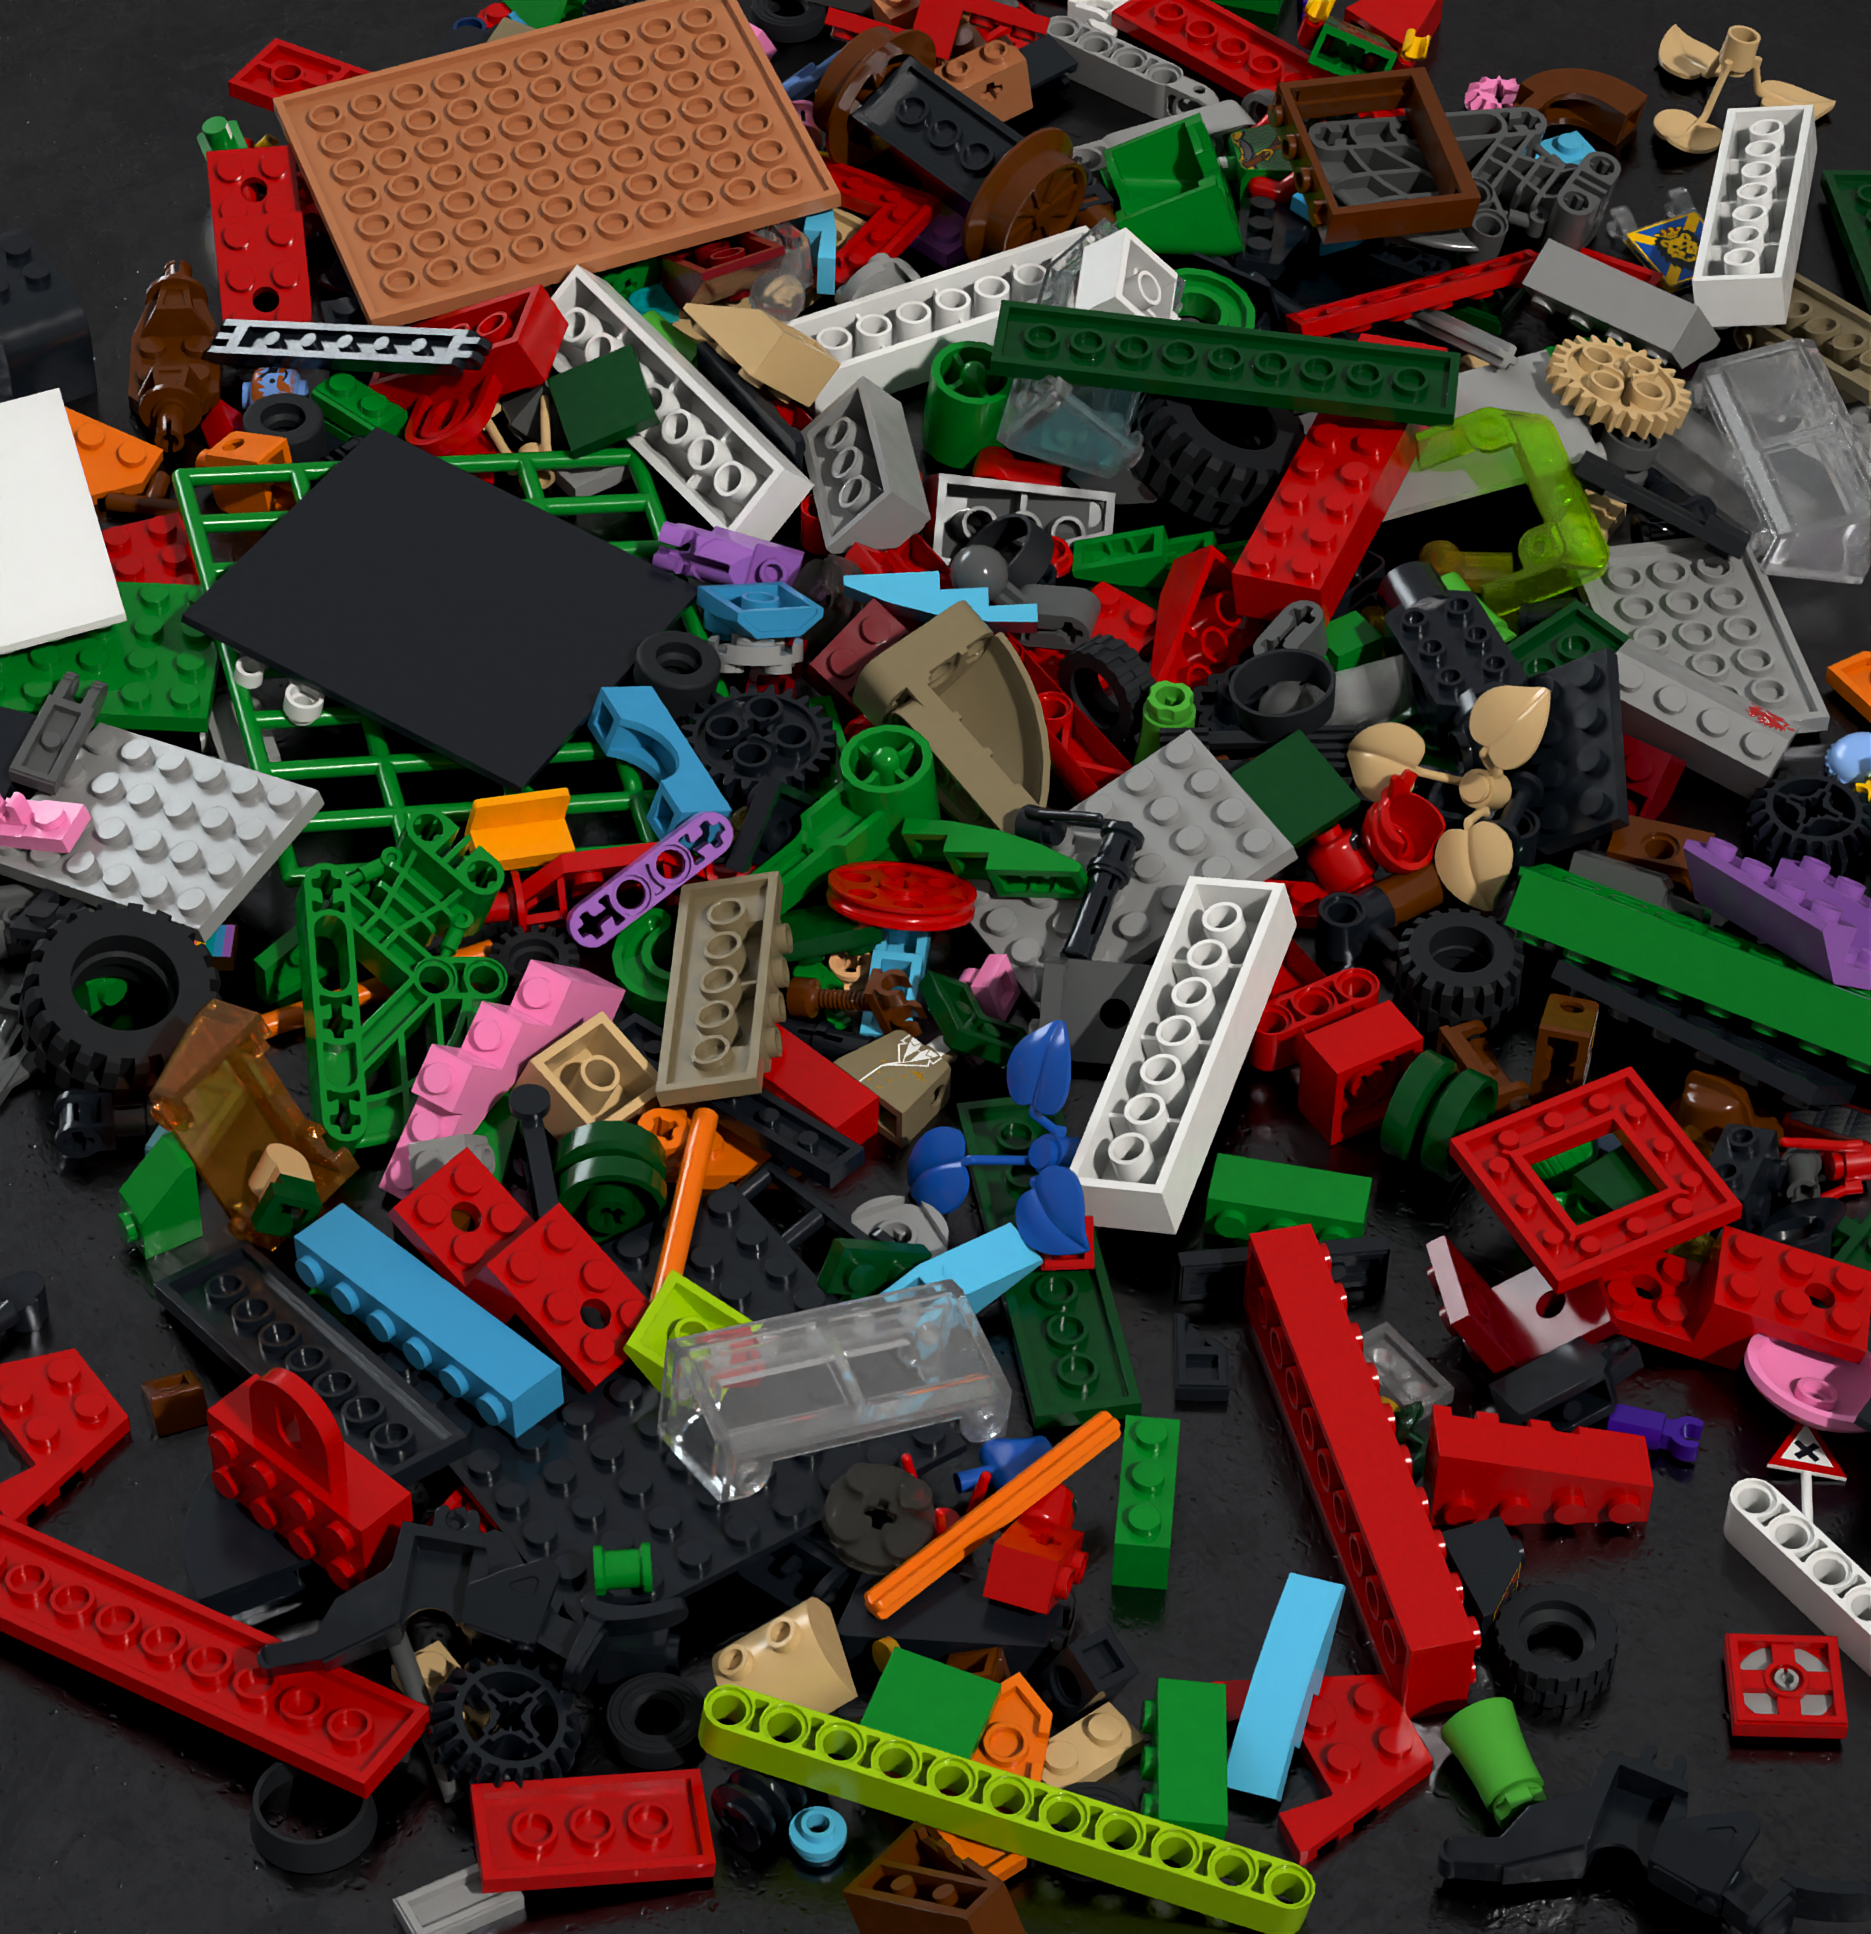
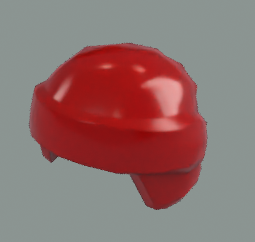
M1405 769L1401 775H1392L1389 786L1381 792V800L1371 805L1363 822V839L1371 857L1388 872L1403 875L1414 873L1429 864L1434 856L1439 837L1446 828L1445 820L1440 811L1428 800L1410 792L1418 777L1410 769Z

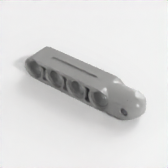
M1059 15L1050 19L1046 35L1049 34L1078 62L1075 72L1071 74L1067 72L1064 75L1079 84L1157 119L1219 102L1213 90L1184 76L1182 69L1169 61L1075 18Z
M1225 100L1113 132L1101 140L1076 146L1073 148V158L1079 156L1077 163L1091 171L1093 175L1092 185L1101 183L1105 188L1106 186L1100 172V168L1107 166L1103 150L1200 112L1218 157L1228 155L1229 136L1235 131L1248 129L1256 123L1238 102Z

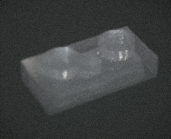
M1387 1321L1362 1334L1363 1355L1366 1363L1373 1362L1377 1369L1380 1385L1379 1394L1394 1401L1401 1408L1403 1418L1410 1425L1431 1415L1432 1404L1446 1406L1453 1402L1455 1388Z

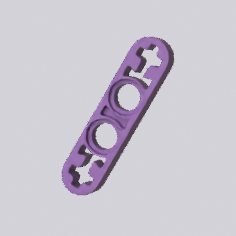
M701 811L690 817L632 863L574 905L566 918V930L570 938L577 944L588 948L599 947L608 942L721 856L731 846L733 840V828L730 821L722 814L713 811ZM703 822L712 826L719 824L720 829L715 834L718 843L713 846L711 843L703 842L694 848L693 851L700 855V858L694 862L690 851L680 844L678 840L685 836L686 842L693 843L703 834L702 829L699 827ZM666 850H676L682 858V869L678 875L672 878H664L657 871V858ZM626 880H636L643 889L641 902L633 908H623L618 903L616 897L618 887ZM605 896L609 907L619 914L621 918L614 923L613 917L606 915L596 924L600 931L596 936L587 932L580 935L578 929L583 925L580 916L585 912L591 916L601 913L606 908L599 903V900Z

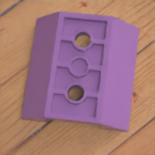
M1710 837L1708 843L1690 839L1686 840L1683 851L1695 900L1831 983L1871 990V898L1864 895L1866 889L1864 885L1847 877H1833L1829 874L1831 870L1830 865L1810 856H1804L1802 862L1781 858L1773 877H1771V867L1752 858H1739L1736 856L1738 848L1729 842L1715 837Z

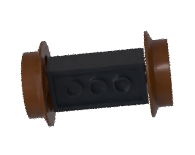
M883 26L867 29L846 44L833 59L819 83L812 111L816 126L826 133V148L831 159L838 164L841 162L849 166H857L878 155L966 219L962 244L964 253L969 260L976 261L1065 232L1069 229L1082 205L1087 187V175L1085 169L1072 160V142L1064 131L1056 127H1048L1033 132L1027 137L1020 135L934 73L936 66L935 44L929 35L918 29H908L898 33H894L889 28Z

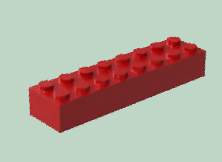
M1361 333L1357 340L1448 351V348L1365 333ZM1318 413L1231 572L1236 614L1273 621L1289 604L1299 600H1309L1321 606L1327 628L1431 427Z

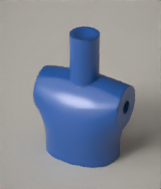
M1043 1435L1027 1438H993L988 1440L979 1450L981 1467L954 1473L953 1480L956 1491L959 1494L974 1491L980 1474L983 1471H988L991 1474L988 1487L993 1486L997 1491L1053 1447Z

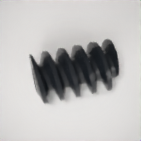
M775 1736L774 1740L782 1743L792 1742L783 1736ZM742 1767L729 1776L727 1783L720 1784L714 1789L711 1795V1807L716 1820L726 1835L741 1849L747 1852H754L761 1845L759 1836L771 1838L777 1830L775 1822L780 1824L788 1823L793 1815L791 1808L795 1810L803 1809L808 1802L807 1794L815 1796L821 1793V1791Z

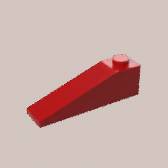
M1213 545L1178 557L1173 561L1159 598L1150 674L1152 678L1154 677L1156 683L1164 680L1172 683H1184L1190 687L1192 692L1194 687L1206 686L1209 675L1215 673L1222 674L1229 667L1235 665L1239 661L1238 656L1247 647L1254 645L1257 638L1264 631L1267 620L1236 614L1231 575L1235 564Z

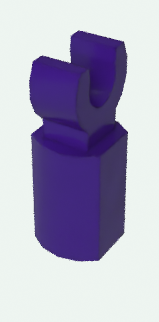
M1618 1403L1616 1411L1609 1416L1607 1430L1645 1436L1647 1449L1650 1451L1659 1452V1449L1668 1450L1672 1456L1679 1460L1696 1461L1699 1442L1685 1438L1700 1440L1704 1421L1691 1416H1683L1675 1420L1666 1418L1665 1413Z

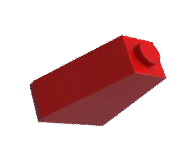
M1359 0L1345 8L1344 21L1383 37L1397 51L1403 46L1408 29H1415V36L1417 37L1433 36L1441 23L1443 0ZM1416 60L1410 68L1414 67L1415 63L1417 62Z

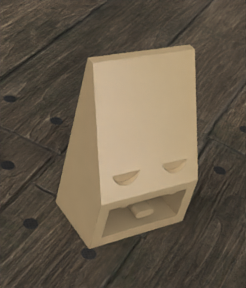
M686 303L683 307L696 321L692 328L706 340L712 343L716 341L718 346L715 351L721 357L735 366L738 364L741 366L738 374L759 389L763 384L768 385L767 389L786 404H789L794 399L810 407L841 365L818 341L761 309Z

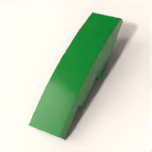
M1164 525L1074 541L1072 573L1076 579L1095 582L1104 581L1108 584L1163 588L1174 559L1213 545L1236 565L1249 539L1218 545L1213 531L1168 539Z
M905 817L901 835L915 861L949 862L954 874L963 879L991 880L999 897L1083 899L1089 878L1082 864L1042 844L986 827L955 821Z

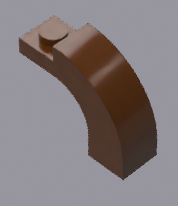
M1559 68L1537 73L1520 83L1512 107H1531L1545 116L1547 126L1556 124L1578 126L1591 131L1613 146H1616L1638 126L1648 95L1629 83L1605 73L1580 68Z

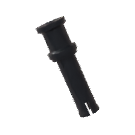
M1109 821L1103 824L1100 831V836L1103 840L1096 857L1091 858L1088 862L1086 871L1090 880L1076 912L1065 945L1061 949L1060 957L1092 960L1118 890H1122L1128 885L1131 879L1129 867L1134 854L1141 850L1144 845L1145 838L1135 827L1118 821Z

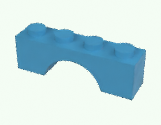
M601 687L587 726L606 756L636 765L652 776L659 784L646 817L658 839H663L690 817L701 811H713L722 814L730 821L731 807L653 687ZM703 822L699 826L703 834L693 843H688L685 836H683L678 842L688 850H693L703 842L711 843L714 846L718 843L715 834L720 829L719 824L712 826Z

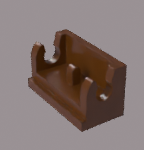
M1472 1020L1453 1027L1448 1025L1439 1027L1436 1053L1456 1062L1458 1074L1471 1068L1498 1082L1499 1093L1491 1122L1533 1106L1530 1099H1525L1523 1096L1531 1092V1088L1524 1081L1513 1082L1490 1051L1489 1043L1485 1037L1467 1041L1470 1036L1481 1034L1487 1030L1482 1021Z

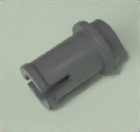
M1788 1148L1781 1157V1160H1785L1787 1163L1788 1199L1792 1197L1791 1203H1795L1804 1199L1820 1197L1818 1173L1822 1168V1159L1819 1152L1816 1150Z

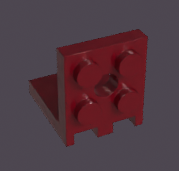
M1445 1235L1426 1244L1432 1266L1426 1268V1272L1434 1290L1443 1299L1444 1306L1439 1308V1314L1445 1328L1453 1337L1460 1335L1474 1362L1478 1364L1483 1361L1499 1379L1579 1336L1590 1345H1594L1620 1332L1602 1277L1556 1295L1534 1266L1491 1288ZM1565 1301V1305L1559 1314L1551 1318H1545L1548 1309L1553 1304Z

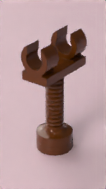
M873 968L864 991L822 989L817 978L794 977L787 989V1009L792 1017L815 1018L820 1009L873 1012L884 1036L895 1030H904L913 1037H917L923 1032L917 1021L906 1020L910 1017L928 1019L919 1002L907 1000L902 990H892L896 986L913 988L906 973L899 969H891L883 973L882 969Z

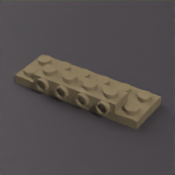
M1795 272L1786 324L1776 325L1771 328L1735 326L1733 338L1735 344L1742 352L1753 350L1760 354L1762 361L1768 368L1779 366L1787 371L1788 376L1795 384L1808 383L1814 387L1816 394L1821 400L1828 401L1834 399L1842 405L1860 400L1871 406V315Z
M779 871L681 885L655 1090L661 1107L762 1093L764 1073L771 1072L772 1058L782 1057V1038L779 1028L775 1025L776 1023L786 1021L785 1001L779 988L789 987L790 984L789 968L783 954L793 952V937L789 924H782L780 920L784 885Z

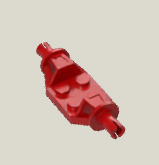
M657 842L563 853L522 883L518 870L509 871V886L506 887V892L498 893L484 924L510 921L511 925H514L515 928L522 926L524 933L531 931V925H539L540 930H546L548 926L556 929L566 928V918L568 915L566 895L570 894L571 899L576 901L584 899ZM673 849L662 852L656 861L657 871L664 878H672L678 875L683 866L680 854ZM699 854L698 857L692 855L694 862L700 858ZM713 861L682 885L750 875L760 865L752 863L750 871L741 874L725 867L726 864L715 865ZM626 880L618 887L621 894L643 892L641 885L636 880ZM672 892L661 900L663 910L667 911L668 914L678 913L680 895H673ZM553 899L555 911L528 915L529 911Z

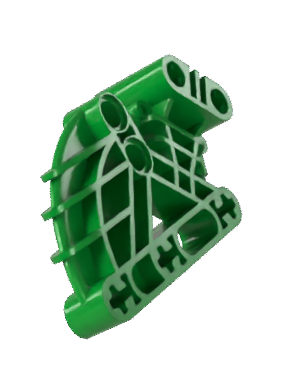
M422 807L411 812L395 847L385 848L380 858L358 867L356 873L348 877L335 864L326 862L315 864L305 874L296 896L295 909L312 1133L315 1148L322 1156L329 1160H347L354 1155L358 1148L387 1144L396 1140L399 1142L419 1095L411 1092L417 1076L408 1081L405 1041L424 1023L427 1053L431 1044L445 1046L442 1019H453L446 1046L461 1048L481 1002L501 1004V997L508 984L505 968L493 958L450 957L456 954L463 937L473 936L482 928L504 883L505 873L498 860L480 845L464 859V855L472 841L468 834L452 849V844L460 827L435 808ZM382 876L381 880L376 884L370 900L352 886L359 882L366 884ZM323 899L329 900L325 910H321ZM435 934L443 937L439 946L441 951L439 956H433L424 949L431 944ZM315 937H327L336 945L340 991H329L319 982ZM356 960L394 992L362 1026ZM421 983H432L440 990V993L435 994L426 991L421 986ZM471 983L483 984L490 993L484 994L476 991ZM335 1017L332 1024L333 1031L326 1029L330 1019ZM388 1059L391 1090L367 1096L366 1081ZM339 1112H343L340 1117V1126L333 1125Z

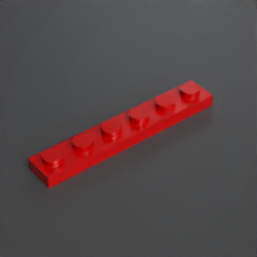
M1526 249L1285 315L1287 330L1293 334L1331 338L1330 334L1341 331L1358 333L1369 330L1372 327L1371 323L1385 319L1390 322L1407 320L1413 316L1412 312L1425 308L1433 311L1452 307L1453 301L1466 297L1469 299L1487 298L1492 296L1494 290L1506 286L1510 288H1523L1522 282L1539 253Z

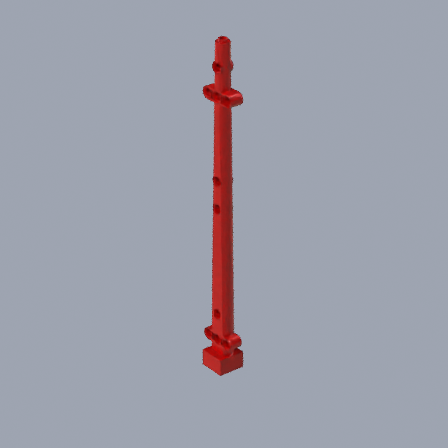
M780 399L771 402L776 407L779 415L792 428L796 427L801 431L813 421L794 399L789 404L784 403ZM803 453V473L810 480ZM811 494L801 502V544L810 553L818 555L830 554L825 547L814 495ZM918 533L912 535L898 548L879 549L887 553L903 573L939 571L940 589H953L950 582L949 566ZM1004 633L1017 651L1030 675L1041 702L1048 732L1051 760L1050 771L1079 804L1133 768V766L1023 648L1022 644L1010 633ZM1291 939L1246 1058L1252 1066L1263 1071L1279 1070L1294 1063H1298L1301 1066L1297 1108L1328 1144L1332 1146L1382 1125L1389 1102L1399 1081L1410 1064L1423 1052L1424 1037L1390 1000L1378 1004L1380 981L1371 971L1363 968H1349L1327 977L1298 944Z

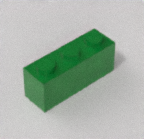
M1217 1153L1207 1197L1204 1233L1224 1236L1226 1238L1249 1240V1234L1311 1223L1318 1241L1364 1237L1369 1212L1372 1178Z
M1126 1415L1112 1585L1167 1590L1180 1431L1179 1419Z
M1158 1678L1153 1699L1143 1700L1140 1714V1733L1149 1734V1746H1143L1140 1761V1780L1149 1781V1793L1143 1794L1140 1814L1224 1840L1228 1827L1226 1684Z

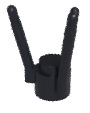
M1027 804L1022 807L1016 817L1015 835L1050 848L1062 843L1067 832V825L1102 829L1103 824L1109 821L1123 822L1131 826L1133 824L1128 821L1106 819L1101 813L1055 810Z

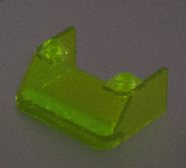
M1484 407L1455 418L1453 425L1439 424L1415 434L1417 465L1420 472L1473 451L1491 454L1511 447L1544 524L1525 532L1519 541L1518 555L1524 568L1523 570L1481 585L1482 602L1499 617L1520 609L1521 603L1542 601L1600 578L1607 571L1610 560L1608 544L1577 475L1574 474L1575 470L1558 432L1549 418L1537 413Z

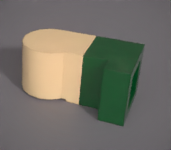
M279 1143L269 1144L248 1180L250 1189L259 1197V1204L251 1216L255 1231L294 1240L296 1234L314 1223L323 1206L305 1157L287 1145Z

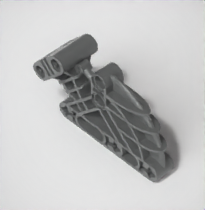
M1531 107L1446 112L1445 115L1468 168L1473 169L1471 175L1481 195L1472 226L1382 237L1384 241L1396 245L1427 246L1460 252L1466 262L1475 264L1498 257L1509 228L1508 224L1524 228L1525 233L1529 237L1538 238L1539 245L1536 252L1539 254L1548 238L1579 252L1582 247L1586 248V245L1590 244L1598 231L1621 172V166L1616 158L1605 152H1591L1583 158L1579 165L1574 163L1567 164L1556 154H1549L1540 146L1547 128V119L1541 112ZM1407 116L1320 122L1310 127L1308 135L1337 205L1352 206L1440 195ZM1500 202L1508 208V211L1502 209Z

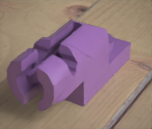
M665 521L658 541L681 547L686 543L691 545L687 551L675 550L660 545L657 553L653 556L652 565L664 571L682 574L685 577L706 583L725 585L784 582L795 589L805 552L715 526L712 531H708L683 523L674 524Z

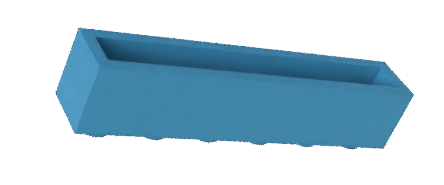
M344 1203L339 1204L294 1236L297 1257L295 1268L306 1285L311 1288H319L333 1299L336 1306L346 1315L353 1314L365 1323L381 1342L388 1341L402 1351L407 1360L416 1369H425L442 1383L450 1395L455 1398L461 1397L471 1404L491 1426L498 1425L516 1439L564 1403L560 1365Z

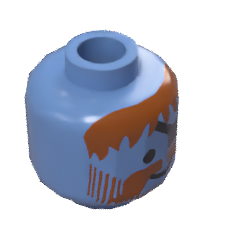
M260 367L254 371L251 382H243L242 408L247 409L258 399L272 394L293 393L309 398L308 380H302L299 372L294 368Z

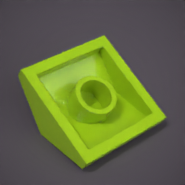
M672 1269L623 1347V1350L658 1392L715 1409L727 1389L706 1390L693 1341L702 1332L749 1330L752 1343L754 1344L763 1327Z

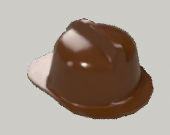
M1691 1070L1686 1076L1681 1096L1674 1100L1667 1110L1689 1139L1714 1151L1725 1126L1729 1123L1777 1130L1779 1151L1782 1147L1779 1141L1784 1137V1129L1779 1121L1763 1108L1753 1104L1747 1087L1732 1074L1723 1072L1703 1073L1698 1070Z

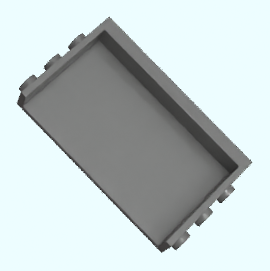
M1547 350L1517 357L1519 358L1515 366L1509 364L1504 370L1490 364L1459 373L1453 429L1431 427L1382 522L1576 470L1586 450L1607 460L1602 443H1595L1592 438V429L1588 416L1585 414L1574 415L1576 407L1573 405H1562L1560 403L1562 396L1551 393L1553 385L1546 382L1548 373L1545 372L1551 358ZM1311 412L1299 416L1304 425V434H1307L1318 413Z

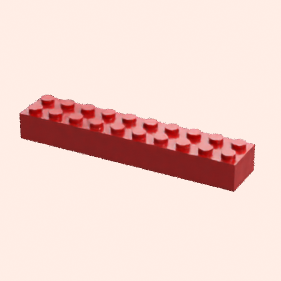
M1311 1223L1249 1234L1243 1307L1383 1674L1409 1719L1464 1709L1467 1705L1469 1685L1476 1682V1669L1473 1659L1475 1650L1481 1648L1480 1628L1476 1618L1473 1615L1467 1616L1463 1607L1464 1593L1460 1577L1457 1572L1450 1573L1446 1564V1545L1440 1529H1432L1428 1519L1429 1503L1426 1492L1422 1486H1415L1412 1478L1413 1468L1409 1449L1405 1444L1399 1445L1395 1436L1396 1422L1393 1409L1389 1403L1383 1404L1379 1396L1380 1385L1377 1369L1373 1362L1366 1363L1363 1355L1361 1329L1357 1322L1350 1323L1347 1315L1345 1289L1341 1282L1334 1283L1331 1275L1332 1263L1329 1249L1326 1243L1319 1244Z

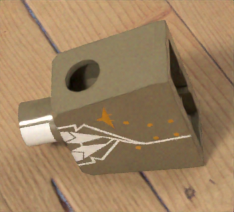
M895 1030L833 1062V1064L879 1096L878 1132L901 1149L948 1103L950 1098V1065L957 1060L958 1054L945 1045L943 1042L944 1036L942 1035L923 1045L906 1031Z

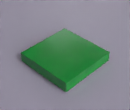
M895 1646L860 1725L972 1760L1001 1695L1002 1684Z

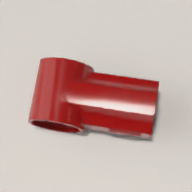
M988 446L977 453L971 477L1061 487L1063 467L1060 465L1016 460L1005 448Z

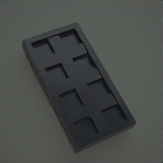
M1604 648L1528 678V687L1548 688L1551 693L1547 725L1541 742L1531 757L1532 774L1536 775L1544 786L1543 797L1540 803L1534 807V812L1539 817L1541 825L1537 849L1547 856L1629 826L1617 654L1608 648Z

